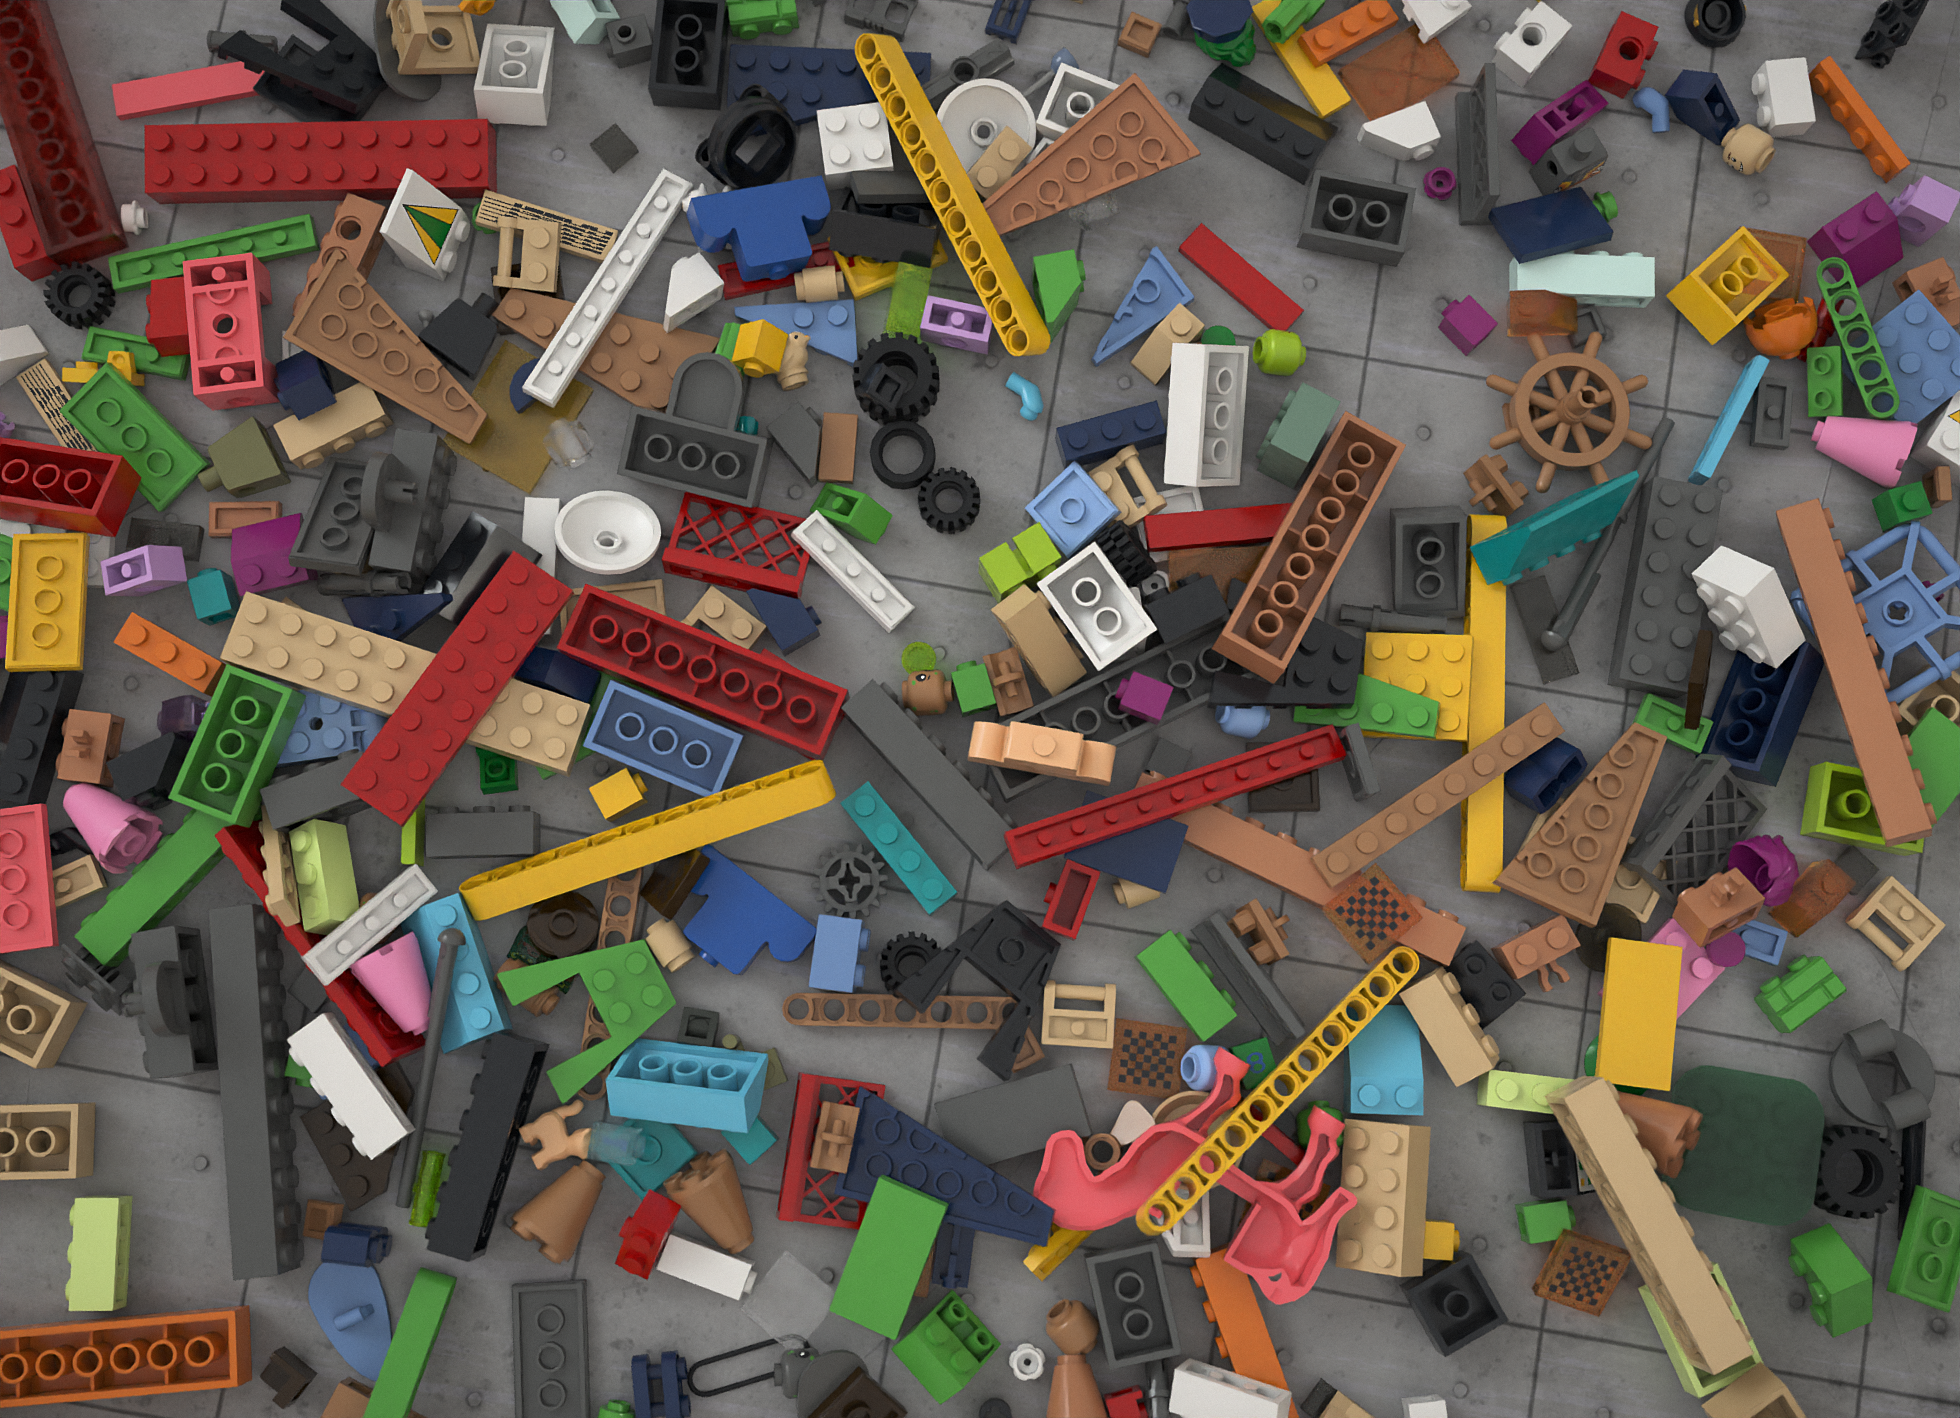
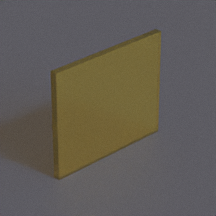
M505 340L471 394V397L488 415L472 445L467 444L450 433L446 434L443 441L452 451L479 465L483 471L491 472L531 495L594 390L573 378L554 408L538 400L519 415L510 400L509 387L518 369L523 364L537 359V357Z

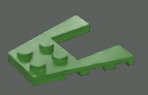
M644 939L497 974L512 1006H515L579 973L611 1037L546 1071L562 1104L567 1102L676 1004Z

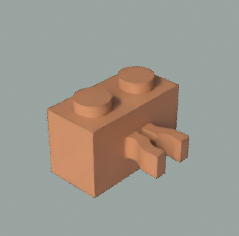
M1944 257L1906 271L1892 283L1901 302L1919 289L1954 330L1960 328V290L1955 282V273L1947 265Z
M69 709L68 717L62 725V735L64 737L62 752L58 754L56 759L57 779L71 783L84 782L113 788L114 780L106 762L117 758L119 755L125 719L109 713Z
M1736 867L1724 874L1722 872L1714 874L1705 884L1696 889L1689 887L1677 897L1678 903L1672 917L1693 941L1702 948L1756 919L1765 901V897Z
M1559 914L1539 922L1491 948L1501 967L1514 980L1520 979L1536 970L1539 986L1543 992H1548L1553 988L1548 982L1549 973L1545 965H1547L1550 972H1554L1558 976L1561 983H1565L1570 980V977L1565 969L1556 963L1555 959L1581 945L1565 916Z

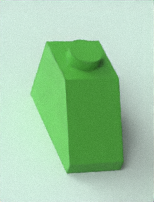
M826 482L809 510L812 514L817 510L831 525L856 539L875 545L885 533L887 525L893 516L867 494Z

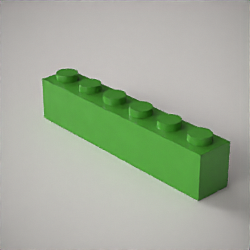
M261 803L253 821L262 819ZM192 809L182 821L184 824L175 834L170 833L164 837L157 846L159 850L150 859L143 860L133 869L131 873L133 876L124 886L120 885L113 889L106 897L107 903L98 912L95 911L89 914L81 922L80 927L82 929L74 937L104 966L118 967L129 956L128 948L129 944L132 943L131 933L155 929L226 856L221 849V844L214 835L223 827L235 824L197 809Z

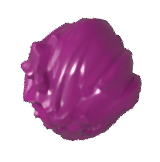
M1766 834L1762 837L1757 835L1752 839L1735 842L1729 852L1728 871L1737 867L1765 897L1763 905L1773 907L1788 901L1793 892V885L1799 877V871L1795 855L1783 842V836L1776 835L1774 838H1771L1770 835Z

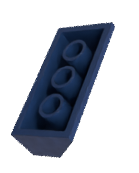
M1803 642L1777 668H1774L1764 662L1756 663L1747 654L1738 650L1710 720L1713 721V725L1701 753L1723 755L1732 764L1729 770L1736 777L1776 787L1823 669L1824 661L1822 655L1810 643Z

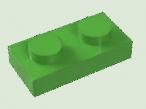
M1650 693L1644 695L1633 723L1636 722L1667 736L1666 742L1694 755L1701 753L1713 725V721L1701 716L1700 726L1697 730L1685 729L1686 709Z

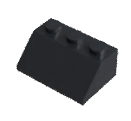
M845 186L832 213L829 250L837 251L845 257L860 255L871 257L872 260L879 263L894 261L905 263L907 267L913 269L930 268L935 257L942 223L931 203L857 204L852 187Z
M472 511L418 594H452L454 601L438 612L437 615L458 626L513 551H516L535 565L541 559L542 554L497 524Z

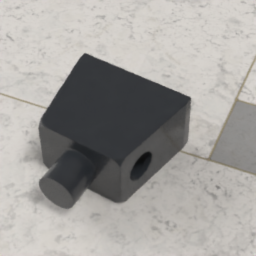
M481 293L472 306L457 298L420 332L418 338L432 353L474 382L498 334L499 326L489 318L499 304L485 293Z

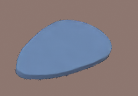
M322 1263L314 1272L309 1283L308 1300L320 1327L345 1361L361 1375L372 1381H377L392 1341L387 1299L379 1274L373 1265L366 1268Z

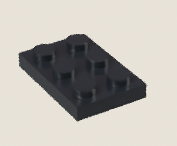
M292 34L278 54L299 67L318 51ZM266 71L253 87L257 94L299 122L361 121L378 97L376 96L360 111L353 114L312 97L313 91L297 85L295 88H291L281 84L280 77Z

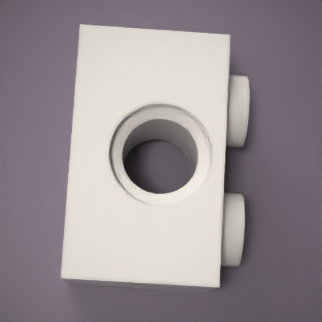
M1540 1L1533 10L1526 8L1515 22L1516 30L1512 34L1506 31L1494 46L1497 53L1491 63H1495L1496 68L1521 88L1564 41L1573 26L1543 1ZM1523 39L1531 40L1535 46L1527 45Z

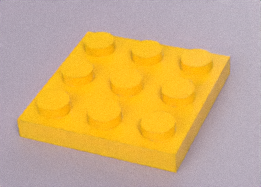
M1366 632L1363 675L1438 701L1440 703L1436 739L1362 731L1363 737L1468 742L1474 646L1473 635Z

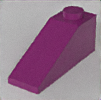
M1586 79L1536 112L1514 136L1511 142L1525 158L1535 165L1550 147L1571 137L1609 103Z

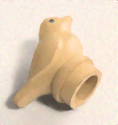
M794 331L788 335L779 372L772 373L778 376L777 382L781 384L783 391L794 390L809 383L807 378L808 370L804 366L808 361L806 347L811 337L804 335L802 332Z

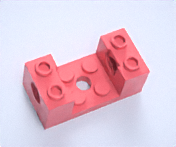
M253 253L183 261L194 396L213 411L280 402L277 393L280 391L274 381V378L278 377L277 370L265 357L261 305L272 304L270 271ZM224 318H232V329L224 334L218 333V323Z

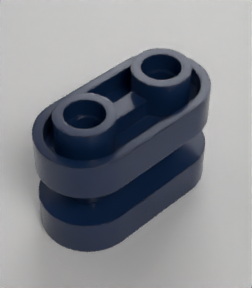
M678 1350L662 1352L661 1363L651 1365L649 1354L632 1356V1381L636 1418L691 1417L689 1394L683 1395L682 1380L687 1379L686 1357H679ZM662 1379L664 1401L655 1402L653 1380Z

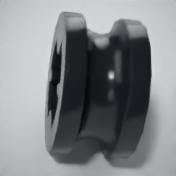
M990 1398L981 1406L979 1418H985L986 1411L991 1413V1407L996 1406L1000 1407V1413L1006 1415V1418H1012L1011 1409L1003 1399Z

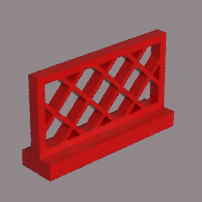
M685 491L668 548L665 547L662 557L665 573L743 592L754 588L800 600L811 556L799 544L794 546L786 533L801 525L806 519L760 507L749 508ZM691 502L706 505L710 514L693 522L688 514ZM729 511L739 513L744 522L727 530L719 517ZM763 519L772 521L777 530L760 538L753 524ZM687 520L689 525L684 527L685 521ZM715 520L722 533L705 541L698 528ZM748 528L756 541L739 550L731 536ZM692 531L701 543V545L690 551L677 548L680 538ZM782 536L789 550L773 558L765 544ZM727 539L735 553L724 559L715 557L710 548ZM760 547L768 561L757 567L748 565L743 556ZM804 550L803 556L801 558L798 552ZM794 555L800 565L797 576L782 573L777 564Z
M799 1072L776 1217L782 1221H798L859 1230L868 1202L854 1199L858 1204L856 1221L841 1219L833 1207L846 1197L839 1196L830 1203L819 1188L821 1184L836 1174L838 1176L839 1172L830 1171L817 1182L807 1172L808 1163L812 1157V1153L810 1154L811 1144L815 1142V1137L813 1136L814 1126L819 1123L820 1115L816 1118L817 1106L820 1109L822 1108V1103L819 1100L821 1083L835 1085L843 1095V1098L837 1103L844 1104L847 1101L850 1106L855 1107L850 1098L859 1092L860 1086L867 1090L876 1091V1095L884 1099L886 1085ZM842 1086L855 1089L847 1094ZM807 1178L812 1185L804 1191ZM816 1190L827 1206L815 1215L802 1214L803 1198ZM831 1211L835 1218L824 1217L823 1215Z

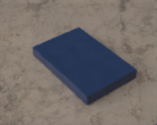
M1581 186L1492 208L1488 219L1519 264L1611 241L1614 233Z
M1087 790L1082 806L1108 797ZM1168 818L1067 852L1064 855V859H1069L1103 873L1166 894L1189 825Z

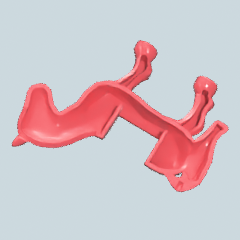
M1219 1046L1213 1058L1216 1078L1208 1097L1196 1108L1179 1118L1151 1126L1131 1144L1118 1163L1109 1167L1098 1176L1094 1177L1086 1164L1083 1141L1075 1131L1063 1130L1052 1134L1046 1143L1043 1163L1035 1181L1033 1196L1055 1209L1053 1222L1056 1225L1070 1230L1095 1231L1114 1225L1124 1218L1136 1215L1140 1206L1208 1137L1207 1130L1210 1125L1224 1112L1237 1105L1241 1099L1239 1081L1247 1074L1251 1066ZM1315 1105L1307 1119L1311 1133L1306 1154L1300 1164L1285 1178L1275 1182L1256 1181L1232 1165L1216 1181L1252 1204L1224 1254V1260L1238 1270L1251 1275L1268 1300L1278 1305L1296 1301L1309 1292L1329 1257L1332 1238L1338 1221L1357 1204L1356 1196L1340 1187L1309 1218L1301 1221L1299 1217L1301 1206L1313 1201L1320 1195L1324 1172L1327 1166L1339 1155L1340 1150L1336 1140L1346 1125ZM1201 1155V1168L1207 1173H1213V1161L1208 1156ZM1176 1181L1174 1186L1175 1193L1182 1183L1181 1181ZM1151 1207L1149 1210L1150 1215L1159 1219L1163 1214L1161 1210L1155 1207ZM1281 1273V1277L1277 1282L1270 1280L1268 1277Z

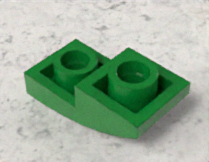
M476 747V752L480 758V789L483 795L519 790L517 760Z

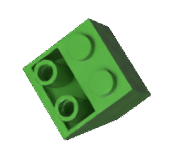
M952 1289L919 1319L891 1350L941 1405L967 1385L1001 1344Z

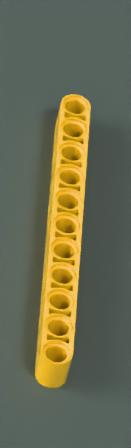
M863 33L856 40V58L1007 351L1013 356L1044 354L1050 346L1049 331L898 41L891 35Z
M1469 514L1467 516L1463 635H1473L1474 646L1468 742H1462V756L1504 729L1506 585L1503 586L1502 581L1487 585L1470 549L1474 544L1507 528L1506 517L1501 515ZM1504 773L1461 801L1460 885L1462 891L1499 893L1501 887L1492 882L1503 871Z
M812 760L475 875L465 880L460 885L459 891L473 919L476 921L486 920L819 807L830 802L837 793L822 760Z
M1400 946L1381 958L1167 1178L1137 1211V1226L1143 1233L1150 1236L1160 1235L1172 1228L1416 974L1420 962L1415 951L1409 947ZM1393 959L1402 963L1404 973H1400L1394 968ZM1370 982L1380 988L1381 997L1375 996L1370 991ZM1346 1006L1352 1007L1357 1012V1022L1348 1017ZM1323 1030L1333 1035L1335 1040L1334 1046L1325 1043L1322 1036ZM1299 1055L1309 1059L1311 1063L1310 1071L1304 1070L1300 1066L1298 1061ZM1276 1079L1281 1080L1286 1085V1096L1278 1094L1275 1090L1274 1081ZM1250 1105H1256L1262 1110V1122L1252 1118L1250 1115ZM1226 1130H1232L1238 1136L1239 1143L1237 1147H1232L1226 1142ZM1201 1155L1211 1158L1214 1164L1213 1173H1207L1201 1168ZM1176 1181H1181L1187 1185L1189 1189L1187 1200L1179 1198L1175 1193L1174 1186ZM1151 1207L1158 1208L1163 1213L1164 1222L1162 1226H1156L1150 1221L1148 1214Z

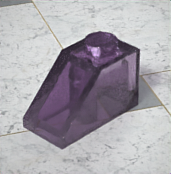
M183 695L162 701V711H159L157 715V727L161 732V736L173 731L194 739L208 708L207 703L210 702L194 695Z

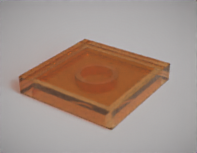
M1745 227L1789 274L1763 301L1774 302L1794 297L1795 304H1797L1799 301L1807 238ZM1748 246V248L1752 251V253L1756 256V258L1760 261V263L1764 266V268L1775 280L1779 275L1755 251H1753ZM1755 279L1744 287L1741 293L1758 295L1771 282Z

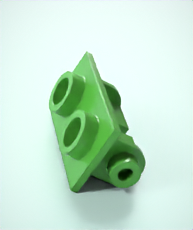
M1842 346L1807 348L1808 417L1843 415Z

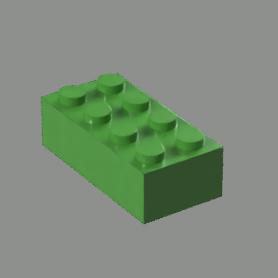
M227 664L168 798L232 824L250 828L262 801L259 789L268 786L306 695Z

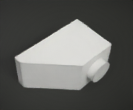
M1426 101L1363 124L1357 136L1359 144L1402 162L1412 158L1419 161L1429 157L1434 153L1441 138Z
M699 252L690 258L683 257L679 259L672 267L663 329L667 333L716 303L722 297L723 280Z
M29 325L0 330V386L49 354Z

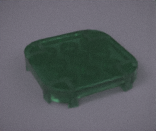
M1714 1065L1698 1066L1685 1072L1675 1083L1671 1094V1103L1692 1107L1702 1113L1703 1118L1697 1129L1701 1132L1698 1143L1692 1151L1685 1150L1681 1157L1684 1159V1163L1678 1176L1673 1179L1668 1175L1662 1174V1182L1669 1186L1676 1202L1693 1211L1771 1226H1787L1801 1220L1811 1209L1815 1198L1825 1122L1824 1109L1816 1093L1807 1087L1805 1083L1791 1078L1775 1077L1716 1067Z

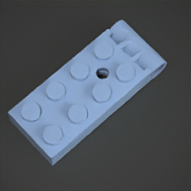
M299 690L297 692L306 695V698L276 768L338 760L337 756L340 753L351 749H359V752H365L386 724L388 718L304 690ZM322 719L323 725L321 729L316 730V722Z

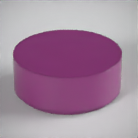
M1729 932L1706 945V954L1709 960L1720 967L1736 966L1743 960L1746 952L1743 939L1734 932Z

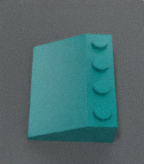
M1637 470L1576 492L1471 546L1470 549L1487 585L1502 581L1503 586L1511 584L1523 578L1522 570L1529 568L1530 572L1535 571L1550 563L1547 557L1555 554L1556 558H1559L1576 550L1574 543L1581 540L1582 544H1586L1601 537L1600 530L1614 522L1639 478Z

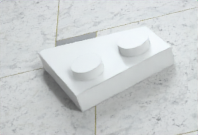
M1177 1189V1196L1187 1200L1189 1191ZM1209 1190L1172 1228L1161 1234L1173 1257H1210ZM1163 1214L1160 1219L1151 1215L1156 1226H1162L1164 1222Z

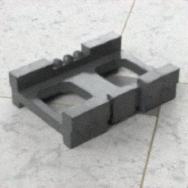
M856 0L850 1L844 14L845 24L864 29L866 25L867 29L872 27L873 31L878 29L879 33L884 31L883 35H891L901 43H903L905 38V31L913 10L918 4V0H876L872 12L865 13L854 8ZM892 3L908 8L904 22L901 24L885 18L888 8Z

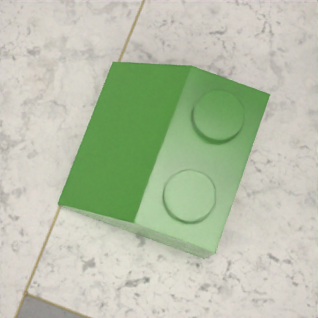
M1074 249L1033 257L1031 281L1037 310L1049 331L1050 343H1052L1077 307L1079 293L1084 292L1083 281L1086 280L1084 264L1082 260H1076Z

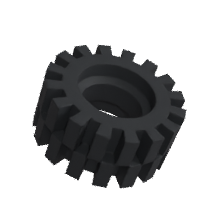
M71 262L72 268L66 263L60 265L63 270L61 273L54 269L50 273L55 277L54 281L47 279L45 285L50 290H43V296L48 299L45 301V304L51 309V313L71 327L72 325L74 328L81 330L82 325L89 329V326H93V321L98 325L104 323L101 319L103 314L110 317L112 312L107 307H115L116 301L111 298V296H116L115 290L110 287L112 285L110 281L97 269L84 262L83 265L79 262ZM81 284L88 285L91 289L89 300L80 307L71 306L68 301L71 291Z
M950 467V471H944V468H940L936 474L931 472L928 475V479L926 481L923 480L921 490L918 492V505L922 519L926 520L927 525L931 529L935 527L937 532L942 534L943 531L955 534L956 530L962 532L966 530L968 524L971 526L980 511V491L973 477L969 478L967 472L961 470V473L957 472L954 467ZM954 489L961 494L963 503L959 510L953 513H945L937 507L936 497L942 490Z
M1122 520L1117 521L1097 536L1098 543L1101 545L1103 552L1107 554L1109 561L1114 564V568L1133 587L1157 571L1154 560L1149 556L1150 554L1144 548L1142 542L1137 539L1135 533Z
M909 932V937L904 938L901 933L897 935V941L894 942L891 939L887 943V949L883 948L880 960L881 979L884 981L887 991L892 990L895 998L898 999L899 996L893 990L907 979V977L900 973L898 969L899 963L903 958L910 955L919 956L927 963L942 951L941 947L937 948V942L933 938L928 941L927 935L921 933L920 937H915V932Z

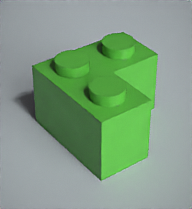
M1829 1223L1790 1239L1791 1255L1788 1256V1261L1793 1272L1798 1277L1803 1276L1809 1284V1291L1812 1295V1305L1809 1306L1815 1322L1820 1327L1824 1325L1833 1338L1873 1322L1872 1277L1833 1226Z

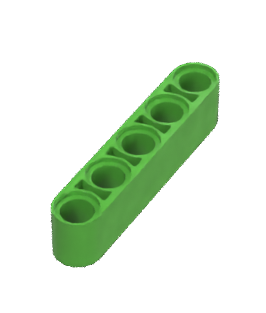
M1827 258L1820 263L1816 272L1817 284L1868 415L1873 419L1889 420L1894 417L1899 408L1898 392L1848 264L1841 258ZM1839 268L1844 274L1839 282L1831 284L1824 281L1822 277L1827 269ZM1844 299L1851 300L1856 305L1854 312L1846 316L1840 315L1835 311V305ZM1855 331H1862L1868 336V342L1863 347L1854 348L1848 344V336ZM1874 363L1881 369V374L1874 380H1865L1859 373L1863 365ZM1879 395L1889 396L1893 401V407L1884 413L1877 412L1872 407L1874 398Z
M424 1267L419 1269L363 1418H408L451 1301L457 1277Z

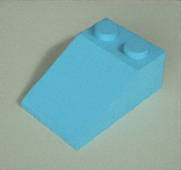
M1385 1005L1344 1048L1343 1112L1423 1115V1069L1419 1028L1406 1005ZM1346 1006L1348 1017L1357 1022V1012L1352 1007Z

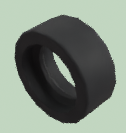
M899 420L890 422L878 430L871 442L870 458L873 471L881 482L891 488L905 490L917 487L922 484L923 480L926 481L928 479V475L934 470L936 452L933 439L924 427L912 421ZM901 435L910 436L917 440L923 450V460L918 469L904 475L896 474L889 470L884 464L882 457L883 449L887 442Z

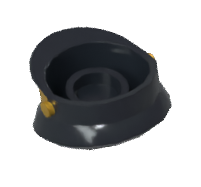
M1689 0L1684 12L1685 23L1693 38L1702 45L1711 48L1725 47L1734 42L1740 34L1746 19V6L1743 0Z

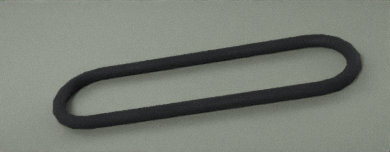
M793 1333L701 1360L689 1369L687 1375L688 1386L697 1396L711 1397L773 1378L774 1371L706 1392L698 1390L693 1384V1374L701 1366L789 1339L799 1340L805 1348H810V1345L802 1335Z

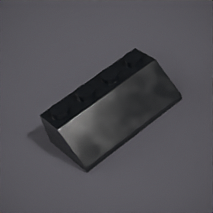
M1221 63L1208 76L1192 102L1188 117L1189 121L1302 185H1305L1338 130V127L1224 63Z
M74 670L10 672L0 704V799L24 805L46 804L56 771V759L63 748L62 725L68 717L69 709L75 708L84 674Z

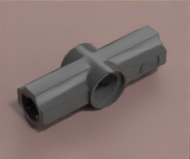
M998 37L973 54L956 58L951 62L949 69L921 87L935 114H937L945 98L958 86L971 80L992 79L1013 66L1014 58L1006 43ZM961 74H968L972 78L968 81H960L956 77Z

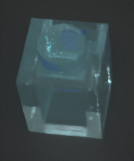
M601 1120L595 1121L587 1158L628 1166L636 1164V1158L642 1159L645 1150L646 1137L641 1136L642 1128Z

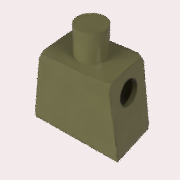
M254 416L248 418L208 447L207 451L214 466L198 473V478L207 492L224 485L226 490L236 498H243L291 482L265 426Z

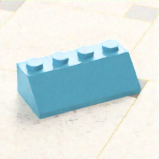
M461 893L426 904L400 923L404 935L413 931L418 939L431 992L441 942L437 940L439 934L447 928H457L465 935L466 944L458 946L441 1037L440 1044L444 1054L490 1038L494 1032H506L513 1029L501 992L497 988V983L493 981L495 974L477 921L473 919Z
M637 1038L625 1049L606 1078L610 1115L627 1117L629 1119L658 1121L666 1124L673 1123L695 1126L697 1128L748 1133L760 1111L769 1061L768 1054Z

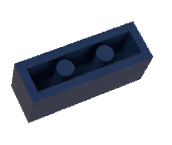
M1156 400L1057 427L1055 440L1065 470L1073 461H1077L1081 466L1112 458L1120 450L1130 445H1134L1138 451L1163 444L1166 429Z

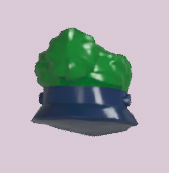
M1190 0L1186 8L1192 28L1195 31L1196 45L1213 60H1226L1234 67L1250 65L1251 61L1255 58L1257 49L1253 41L1255 28L1249 18L1254 12L1250 1Z

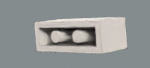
M1189 1358L1175 1369L1169 1411L1181 1415V1418H1288L1292 1392Z

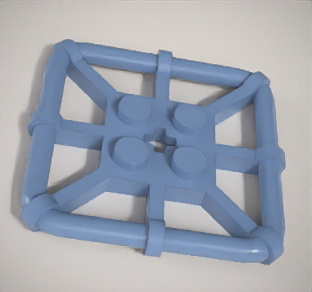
M1911 520L1910 524H1903L1892 529L1857 551L1850 550L1845 553L1846 559L1840 560L1844 572L1851 570L1857 572L1868 586V589L1854 596L1853 600L1855 604L1862 603L1868 623L1862 624L1865 635H1873L1877 648L1883 656L1881 668L1885 669L1888 680L1893 658L1914 645L1931 666V668L1886 693L1888 701H1896L1897 704L1939 679L1941 681L1946 680L1952 676V671L1960 667V650L1943 660L1926 639L1943 628L1960 630V617L1947 615L1934 599L1952 587H1958L1960 590V566L1931 531L1921 526L1920 521ZM1907 538L1902 568L1880 581L1865 562ZM1917 539L1948 575L1927 589L1911 570ZM1798 587L1797 590L1791 592L1790 602L1793 604L1797 615L1815 637ZM1893 606L1897 610L1904 608L1907 611L1903 616L1904 619L1900 621L1891 619L1889 617L1891 613L1889 608Z

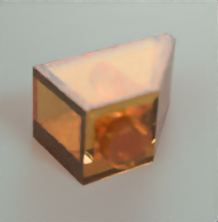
M1548 290L1510 291L1507 301V337L1528 336L1533 331L1538 332L1541 336L1577 334V299Z
M1830 859L1812 862L1794 883L1793 892L1788 901L1774 906L1768 914L1791 935L1797 938L1833 911L1855 886L1856 882Z

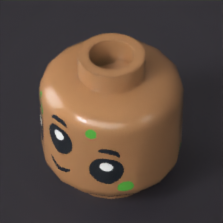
M938 669L911 672L908 679L902 682L904 708H910L916 716L944 714L947 710L948 702L954 701L953 681H946L945 674Z

